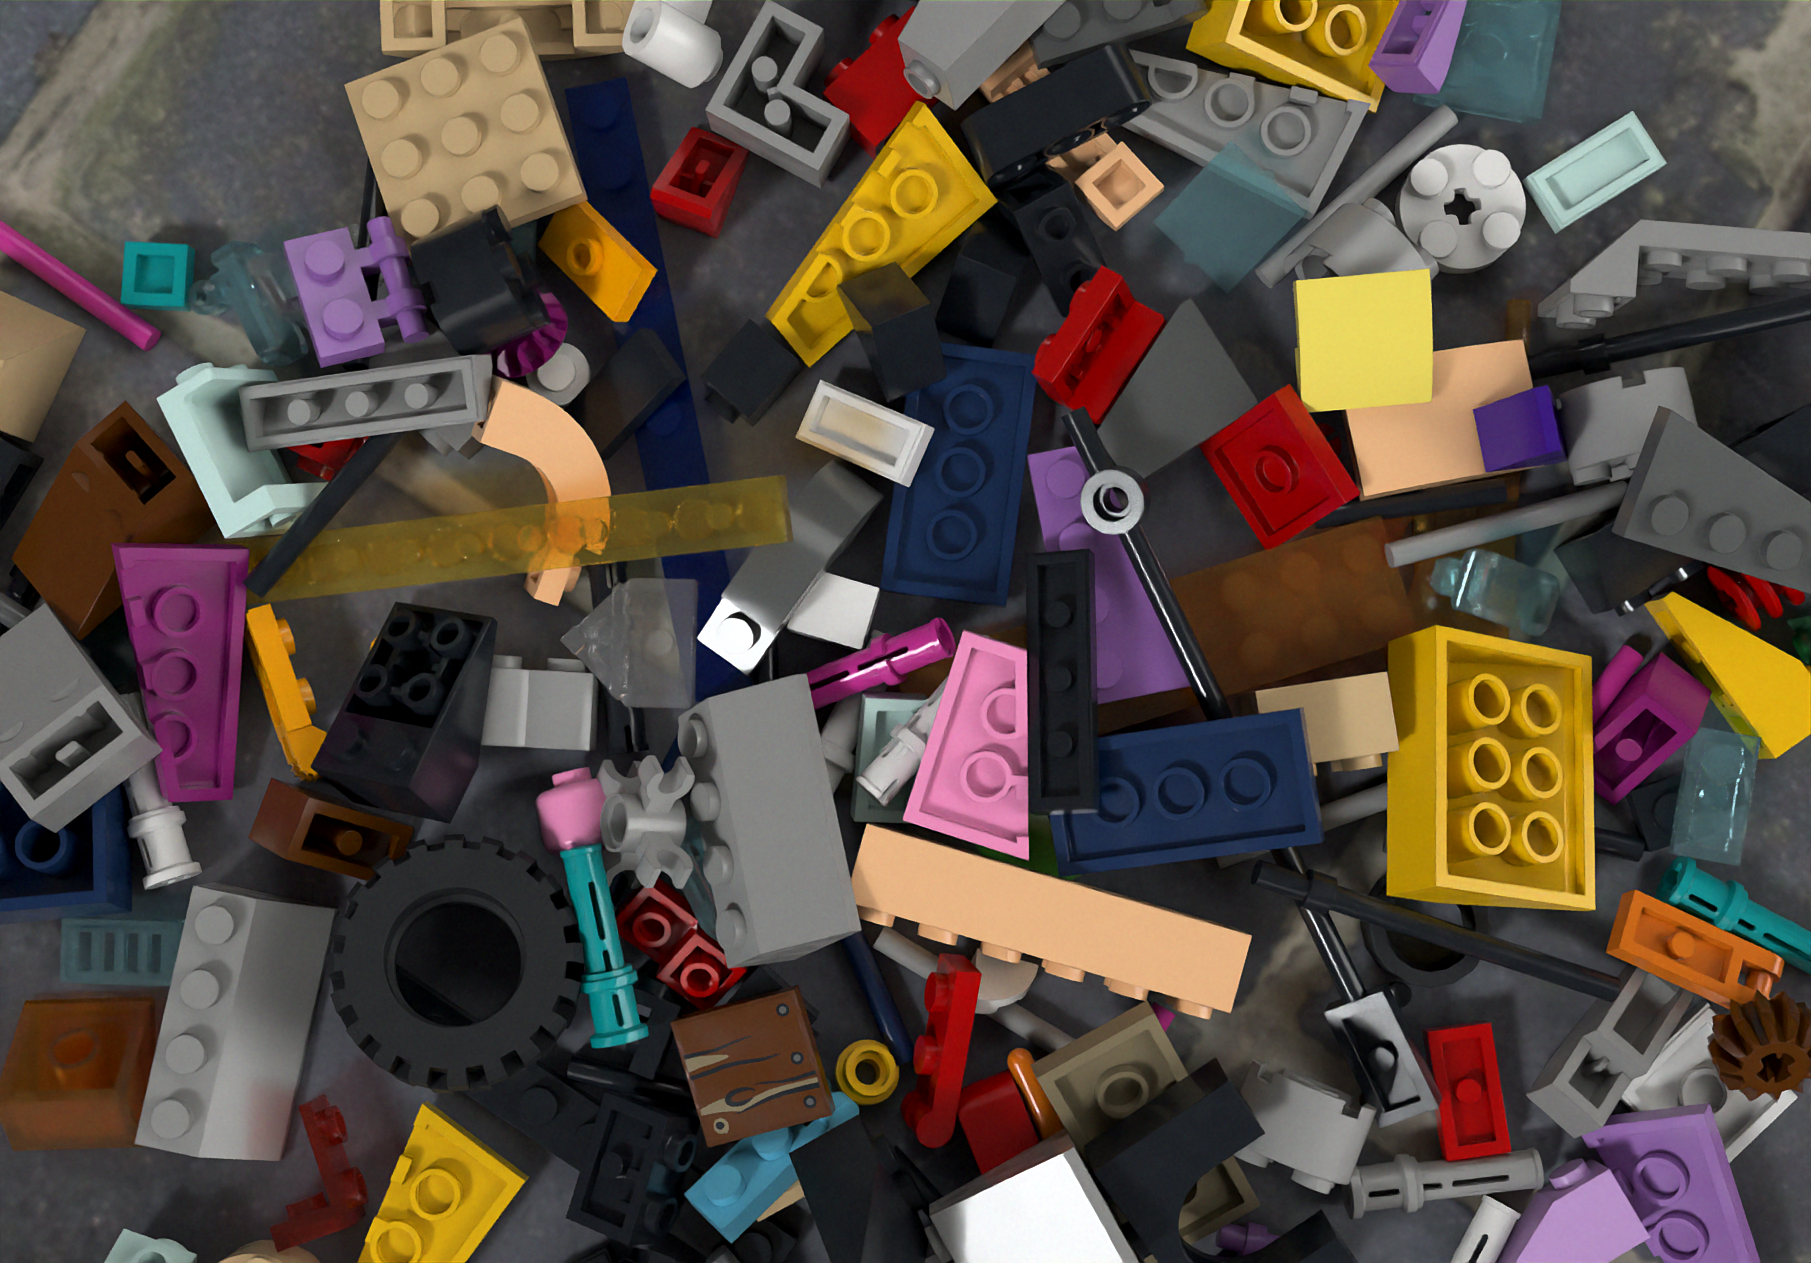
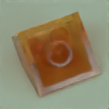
M153 996L25 1000L0 1077V1121L13 1151L143 1147L134 1143L156 1051V1018Z

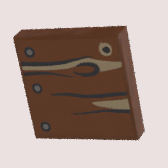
M799 985L678 1016L671 1021L670 1024L708 1147L832 1116L836 1110Z

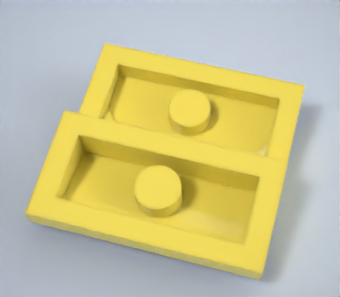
M1430 269L1296 280L1293 282L1298 348H1295L1298 397L1309 413L1432 402L1433 330Z

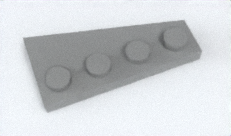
M1129 49L1153 99V104L1141 115L1121 126L1308 220L1313 218L1371 103L1348 99L1347 102L1318 96V91L1292 86L1291 89L1256 82L1255 77L1230 72L1229 75L1198 69L1197 65Z

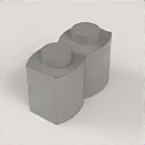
M493 655L481 745L596 750L601 674L585 673L586 660L547 658L546 671L522 669V657Z

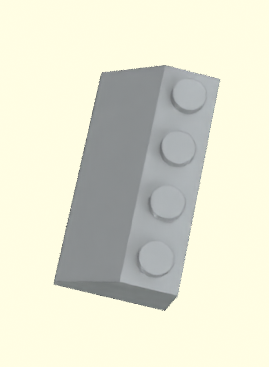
M796 674L709 697L677 717L679 723V750L683 757H686L695 776L690 794V806L693 816L699 823L704 848L703 872L712 888L717 913L715 924L716 937L720 946L724 949L727 968L795 960L861 931L807 674Z
M216 882L193 885L134 1144L198 1158L280 1161L283 1159L327 963V954H329L332 937L330 933L338 913V908Z

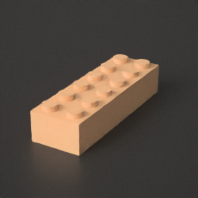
M873 822L866 824L851 876L860 919L888 927L893 926L895 916L920 923L918 935L950 945H956L958 935L970 937L981 941V953L987 956L1019 964L1022 953L1042 958L1041 966L1045 968L1047 973L1082 983L1086 972L1104 976L1103 984L1109 987L1108 990L1142 1001L1147 1000L1149 990L1166 994L1165 1002L1172 1005V1009L1208 1020L1211 1018L1213 1008L1231 1013L1252 935L1235 927L983 856L980 853Z

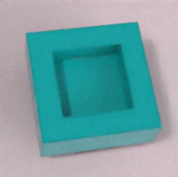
M125 241L120 304L128 309L191 312L195 249L188 244Z

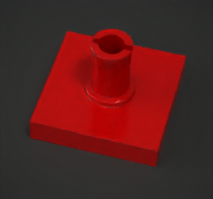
M1291 384L1271 394L1199 446L1267 553L1361 494L1338 459L1342 449L1339 436L1327 442L1325 437L1335 430L1325 423H1315Z

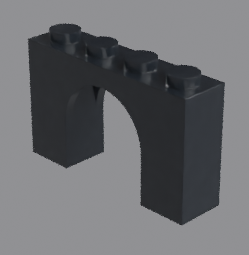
M1216 1057L1084 1145L1092 1167L1089 1174H1091L1108 1207L1116 1203L1128 1221L1122 1224L1121 1228L1131 1246L1142 1260L1153 1255L1158 1263H1358L1322 1209L1264 1248L1244 1256L1218 1257L1194 1248L1180 1236V1211L1193 1185L1208 1171L1265 1134L1252 1108Z

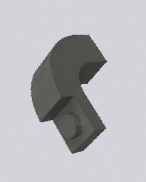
M833 458L808 481L762 537L722 593L721 597L723 599L696 639L749 676L758 667L817 581L830 565L853 543L885 495Z

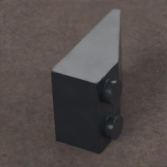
M856 1115L788 1153L831 1263H925L928 1237L918 1211L926 1208L927 1204L910 1172L908 1171L901 1176H898L895 1172L901 1169L902 1165L884 1132L873 1137L860 1116Z

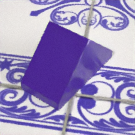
M1548 385L1532 388L1473 409L1486 473L1568 461L1556 401Z

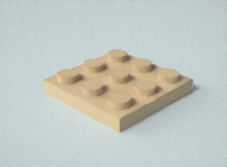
M522 17L344 84L388 215L392 220L396 235L404 238L410 257L411 243L497 204L506 215L511 228L588 200L528 25ZM412 258L408 262L411 266H413Z

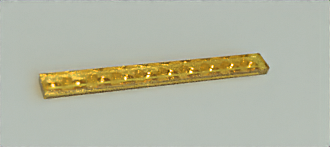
M786 475L325 530L320 532L263 599L247 587L246 605L792 542L793 532ZM282 536L218 544H241L248 548L249 575Z

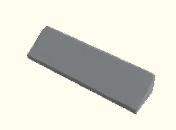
M466 355L238 388L247 451L255 452L486 421L493 368L491 355Z

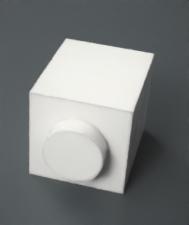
M825 572L790 618L787 629L791 633L856 652L863 650L880 596V588Z

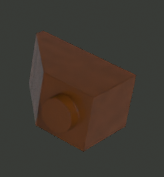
M271 778L248 838L284 859L369 881L375 874L372 868L373 865L387 855L393 861L405 854L406 845L409 843L414 827L331 795Z

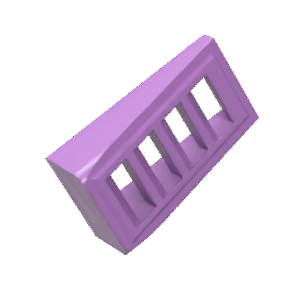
M1400 0L1368 66L1394 92L1438 94L1450 66L1467 0ZM1426 11H1432L1430 15H1425Z

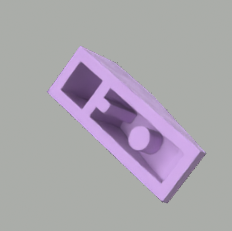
M1580 1158L1561 1165L1549 1175L1551 1183L1535 1193L1510 1233L1496 1263H1609L1649 1239L1650 1236L1610 1169L1593 1159L1584 1162Z

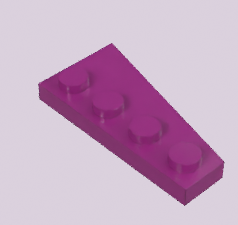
M111 543L148 730L163 749L162 752L154 757L161 795L168 802L233 800L247 587L242 582L248 576L249 549L241 544Z

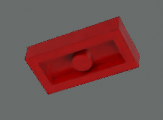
M1482 1020L1422 1029L1428 1069L1443 1098L1440 1107L1435 1109L1442 1158L1446 1161L1512 1152L1491 1022Z

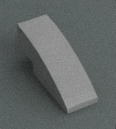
M1628 963L1617 976L1621 981V988L1616 1000L1608 1002L1598 998L1551 1057L1526 1093V1096L1574 1139L1602 1128L1631 1081L1647 1074L1694 999L1695 993Z

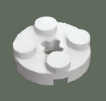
M1466 144L1439 148L1429 153L1423 160H1420L1411 169L1405 182L1402 184L1395 203L1397 229L1412 245H1419L1426 249L1436 260L1439 271L1451 274L1471 273L1491 265L1518 240L1526 213L1524 191L1518 176L1511 169L1508 158L1497 150H1485L1478 146ZM1454 194L1464 195L1466 201H1472L1475 205L1476 211L1469 215V224L1459 225L1456 215H1446L1444 205L1454 200Z

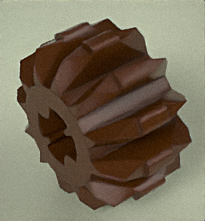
M1756 990L1752 1001L1743 1004L1730 999V1014L1712 1016L1713 1033L1707 1037L1709 1043L1707 1048L1719 1078L1726 1084L1728 1090H1740L1749 1102L1757 1099L1764 1093H1767L1776 1103L1783 1091L1792 1089L1803 1093V1079H1811V1009H1808L1805 1002L1795 1003L1794 999H1791L1784 990L1768 1000L1759 990Z

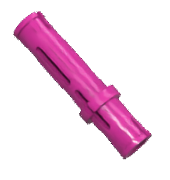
M938 617L930 620L927 624L895 637L888 633L872 639L870 647L804 673L807 674L814 710L833 702L841 701L848 696L883 682L890 686L901 683L907 679L908 672L943 658L955 656L956 644L949 626L942 618Z

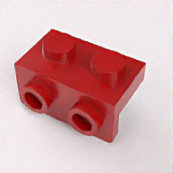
M1101 265L1091 281H1085L1076 290L1070 303V314L1058 332L1050 334L1041 343L1035 356V367L1031 371L1050 399L1071 411L1085 406L1092 422L1097 425L1104 421L1167 325L1162 314L1134 299L1123 276Z

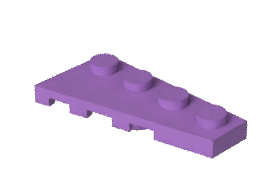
M1072 446L1027 455L1045 552L1089 548L1095 554L1098 705L1191 687L1118 535L1105 534L1096 530L1087 522L1082 513L1080 504L1081 492L1090 476L1076 447ZM1111 489V502L1117 508L1122 509L1113 489Z

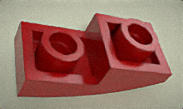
M659 877L653 888H645L641 885L638 889H635L614 912L618 934L659 964L656 977L701 1010L714 1007L747 971L748 966L727 968L724 949L717 940L715 927L695 907Z

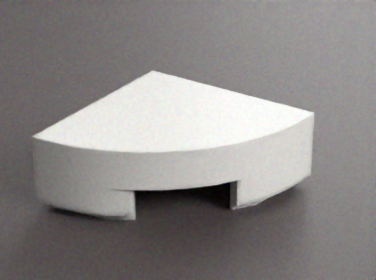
M977 948L971 963L982 973L975 1013L997 1012L999 1007L1021 1000L1026 995L1036 976L1037 964L1020 960L1019 964L1003 961L982 954V949Z

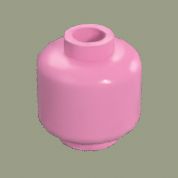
M589 767L553 775L554 788L542 792L535 801V808L546 851L551 855L561 856L560 851L594 843H601L602 850H604L606 847L603 844L600 833V815L606 796L597 778L592 779Z

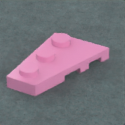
M963 629L902 820L1029 861L1027 649Z

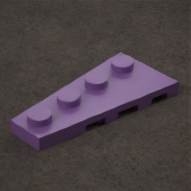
M1710 1103L1610 1115L1602 1128L1582 1135L1589 1149L1595 1147L1650 1236L1649 1239L1645 1240V1243L1654 1257L1660 1255L1664 1263H1761Z

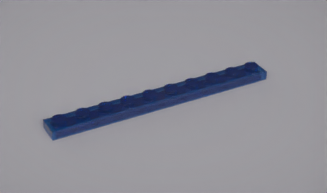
M625 76L564 90L584 188L588 197L587 202L658 270L629 321H612L617 348L619 350L639 328L653 329L686 376V379L635 431L689 699L691 704H696L709 697L753 686L751 674L747 676L696 639L723 599L721 595L731 582V575L655 208L650 199L651 189L630 87Z

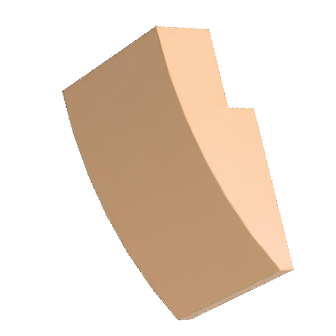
M1523 339L1434 351L1432 402L1341 410L1357 488L1361 493L1359 495L1360 501L1540 467L1534 466L1486 473L1473 409L1533 388Z

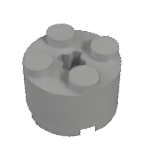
M1367 198L1361 205L1355 203L1341 205L1284 260L1285 274L1294 267L1299 280L1430 269L1431 293V280L1439 273V266L1434 257L1423 247L1412 245L1395 227V218L1391 211L1382 202L1374 198Z
M1668 367L1643 371L1644 378H1633L1623 381L1621 376L1590 383L1559 395L1560 399H1556L1557 412L1569 468L1575 486L1596 483L1610 479V483L1631 480L1659 405L1673 410L1698 427L1684 368Z
M1253 1059L1240 1093L1252 1108L1265 1134L1235 1153L1234 1156L1266 1168L1268 1162L1273 1163L1274 1160L1294 1168L1291 1177L1293 1181L1324 1194H1329L1331 1188L1334 1189L1336 1183L1348 1185L1377 1109L1366 1103L1361 1107L1360 1113L1349 1108L1353 1099L1352 1095L1284 1068L1282 1075L1274 1072L1273 1077L1265 1075L1269 1062Z

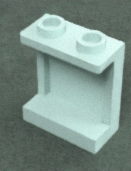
M212 363L198 364L183 371L176 377L178 385L156 399L224 538L284 534L329 482L293 484L277 449L255 452L247 451L238 388L277 383L279 381L274 371L248 369L245 364L235 365L230 368H217Z

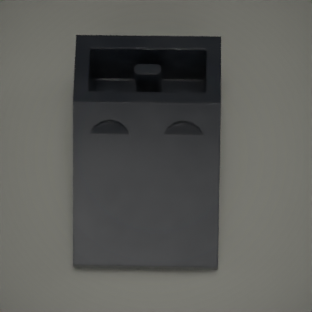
M395 602L310 767L353 803L450 824L478 768L498 622L490 616Z

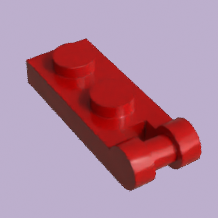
M940 953L937 971L931 972L927 978L924 1002L926 1010L929 1011L926 1033L925 1035L918 1036L913 1055L914 1070L918 1074L916 1090L908 1093L900 1105V1113L903 1120L912 1129L919 1142L929 1148H939L945 1145L951 1139L955 1127L982 973L965 955Z

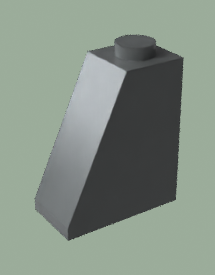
M1190 297L1178 306L1097 432L1113 466L1131 468L1147 481L1198 449L1199 446L1258 405L1259 402Z

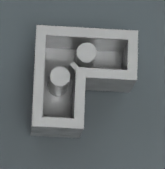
M766 0L705 109L712 131L822 189L851 136L849 114L805 91L826 53L824 28L771 0Z

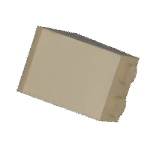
M0 291V430L34 443L85 335L86 329Z

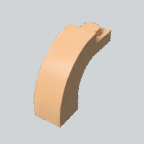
M492 374L487 420L475 422L470 435L480 443L528 460L540 474L548 496V516L523 588L534 599L558 606L563 591L570 593L578 581L582 568V557L577 556L580 546L601 554L605 553L612 520L611 491L607 472L592 440L567 412L535 391Z

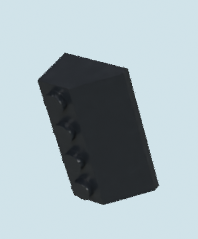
M1811 403L1767 421L1727 445L1728 448L1811 502ZM1618 511L1553 550L1593 615L1614 609L1618 617H1621L1650 601L1653 597L1647 588L1668 576L1672 584H1676L1707 566L1706 562L1627 539L1611 532Z

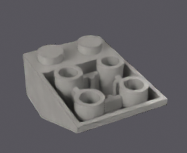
M45 603L0 636V780L31 820L56 833L157 756L163 749L50 606Z

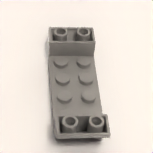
M1639 220L1538 304L1537 317L1556 318V326L1559 328L1573 330L1592 329L1595 327L1596 322L1612 316L1613 312L1636 298L1637 285L1659 284L1662 282V277L1686 279V287L1697 290L1722 289L1726 287V282L1749 284V292L1759 295L1786 294L1789 292V287L1811 289V233Z

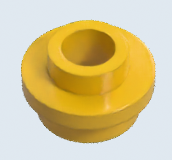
M860 1040L846 1047L839 1055L835 1064V1081L840 1092L845 1093L856 1104L874 1105L888 1098L895 1090L899 1080V1066H896L895 1060L887 1046L875 1040ZM859 1062H867L874 1067L876 1078L873 1084L865 1085L857 1079L855 1069Z

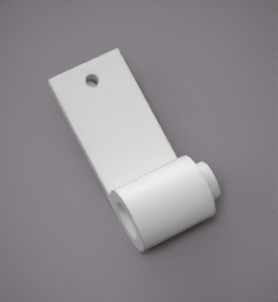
M635 0L622 38L625 54L689 88H694L702 82L710 81L717 74L723 60L721 37L717 31L704 25L713 0Z

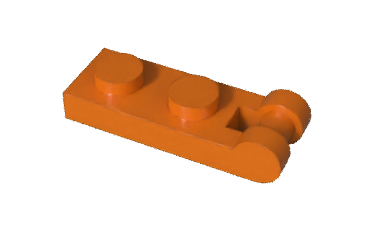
M1636 889L1622 894L1606 953L1727 1009H1730V999L1743 1004L1752 1001L1756 990H1759L1770 1000L1772 984L1778 983L1781 980L1785 961L1780 956ZM1740 970L1746 976L1744 986L1737 983Z

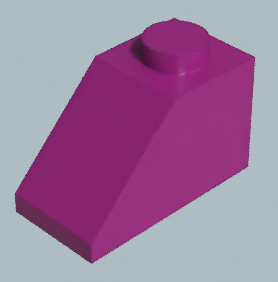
M1662 652L1623 687L1593 727L1594 791L1612 805L1618 803L1697 733L1712 694L1710 689Z

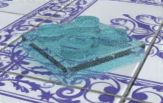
M1467 0L1450 66L1439 93H1414L1412 103L1439 107L1441 104H1444L1454 111L1536 125L1542 118L1562 0Z

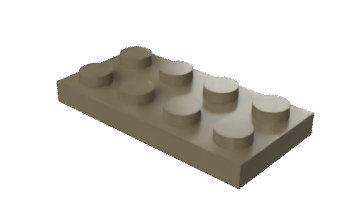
M1147 1000L1031 1064L1039 1084L1090 1170H1092L1084 1148L1085 1144L1188 1076L1185 1067ZM1233 1155L1203 1175L1190 1189L1183 1202L1179 1217V1234L1190 1245L1261 1206ZM1117 1204L1112 1205L1121 1223L1127 1222V1218ZM1153 1255L1144 1259L1145 1263H1158Z

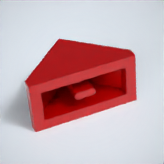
M692 126L652 186L650 199L659 218L718 239L747 163L750 150L727 138Z

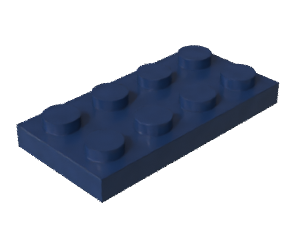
M940 342L947 378L907 395L905 400L904 415L922 422L935 430L910 487L894 481L880 591L1006 608L1037 381L1031 373L1035 367L1034 360L1036 355Z
M1304 707L1098 737L1100 812L1050 815L1059 877L1317 844L1325 841Z

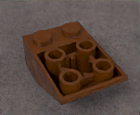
M125 400L75 443L11 559L71 633L81 641L123 605L111 543L193 544L213 527L217 521L192 470L163 437Z

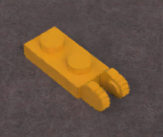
M270 603L249 609L245 614L244 641L279 742H281L287 763L292 765L290 771L294 772V778L298 777L300 782L306 781L307 784L310 781L315 783L318 778L322 779L323 777L310 766L327 732L313 726L309 715L316 714V703L307 679L305 677L296 679L289 655L295 654L296 648L291 629L284 617L275 619Z

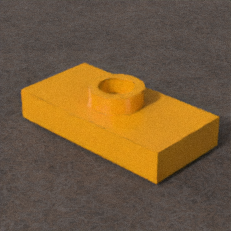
M586 200L556 211L537 245L615 322L629 321L658 271Z

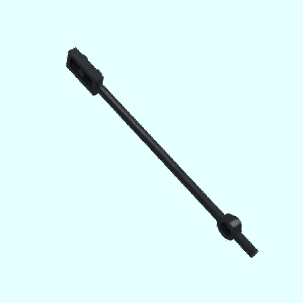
M1085 406L1062 416L1063 423L1090 476L1082 489L1080 498L1081 509L1085 519L1093 528L1102 533L1118 535L1207 721L1234 717L1141 524V521H1143L1149 511L1151 502L1150 491L1146 481L1131 468L1113 466ZM1113 487L1121 488L1127 494L1128 505L1125 509L1117 508L1111 502L1110 492ZM1297 846L1270 850L1278 866L1303 874L1308 870ZM1297 906L1341 997L1340 1000L1329 1003L1324 1014L1367 1103L1377 1109L1374 1118L1379 1128L1438 1109L1443 1098L1388 983L1386 982L1366 990L1329 912L1322 915Z

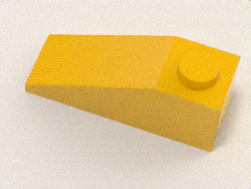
M1673 591L1653 596L1650 601L1644 604L1697 680L1712 691L1711 700L1753 759H1776L1811 734V666L1805 667L1795 657Z

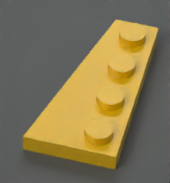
M916 100L764 315L798 358L809 368L854 329L836 289L838 284L895 261L911 278L997 202V199L925 103Z
M428 1100L425 1101L419 1109L413 1124V1131L403 1154L400 1155L390 1179L391 1183L379 1212L374 1217L364 1241L366 1243L357 1263H466L529 1176Z

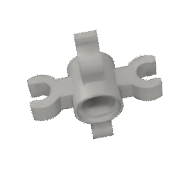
M648 755L642 762L633 761L626 777L615 770L611 760H604L596 778L599 780L606 796L600 815V833L603 844L606 847L601 852L608 886L611 885L614 876L623 871L631 889H638L641 885L645 888H653L660 872L664 871L671 877L672 883L676 888L683 889L693 870V862L690 856L680 848L686 832V813L680 798L692 788L695 780L694 773L686 757H678L672 770L664 774L656 756Z

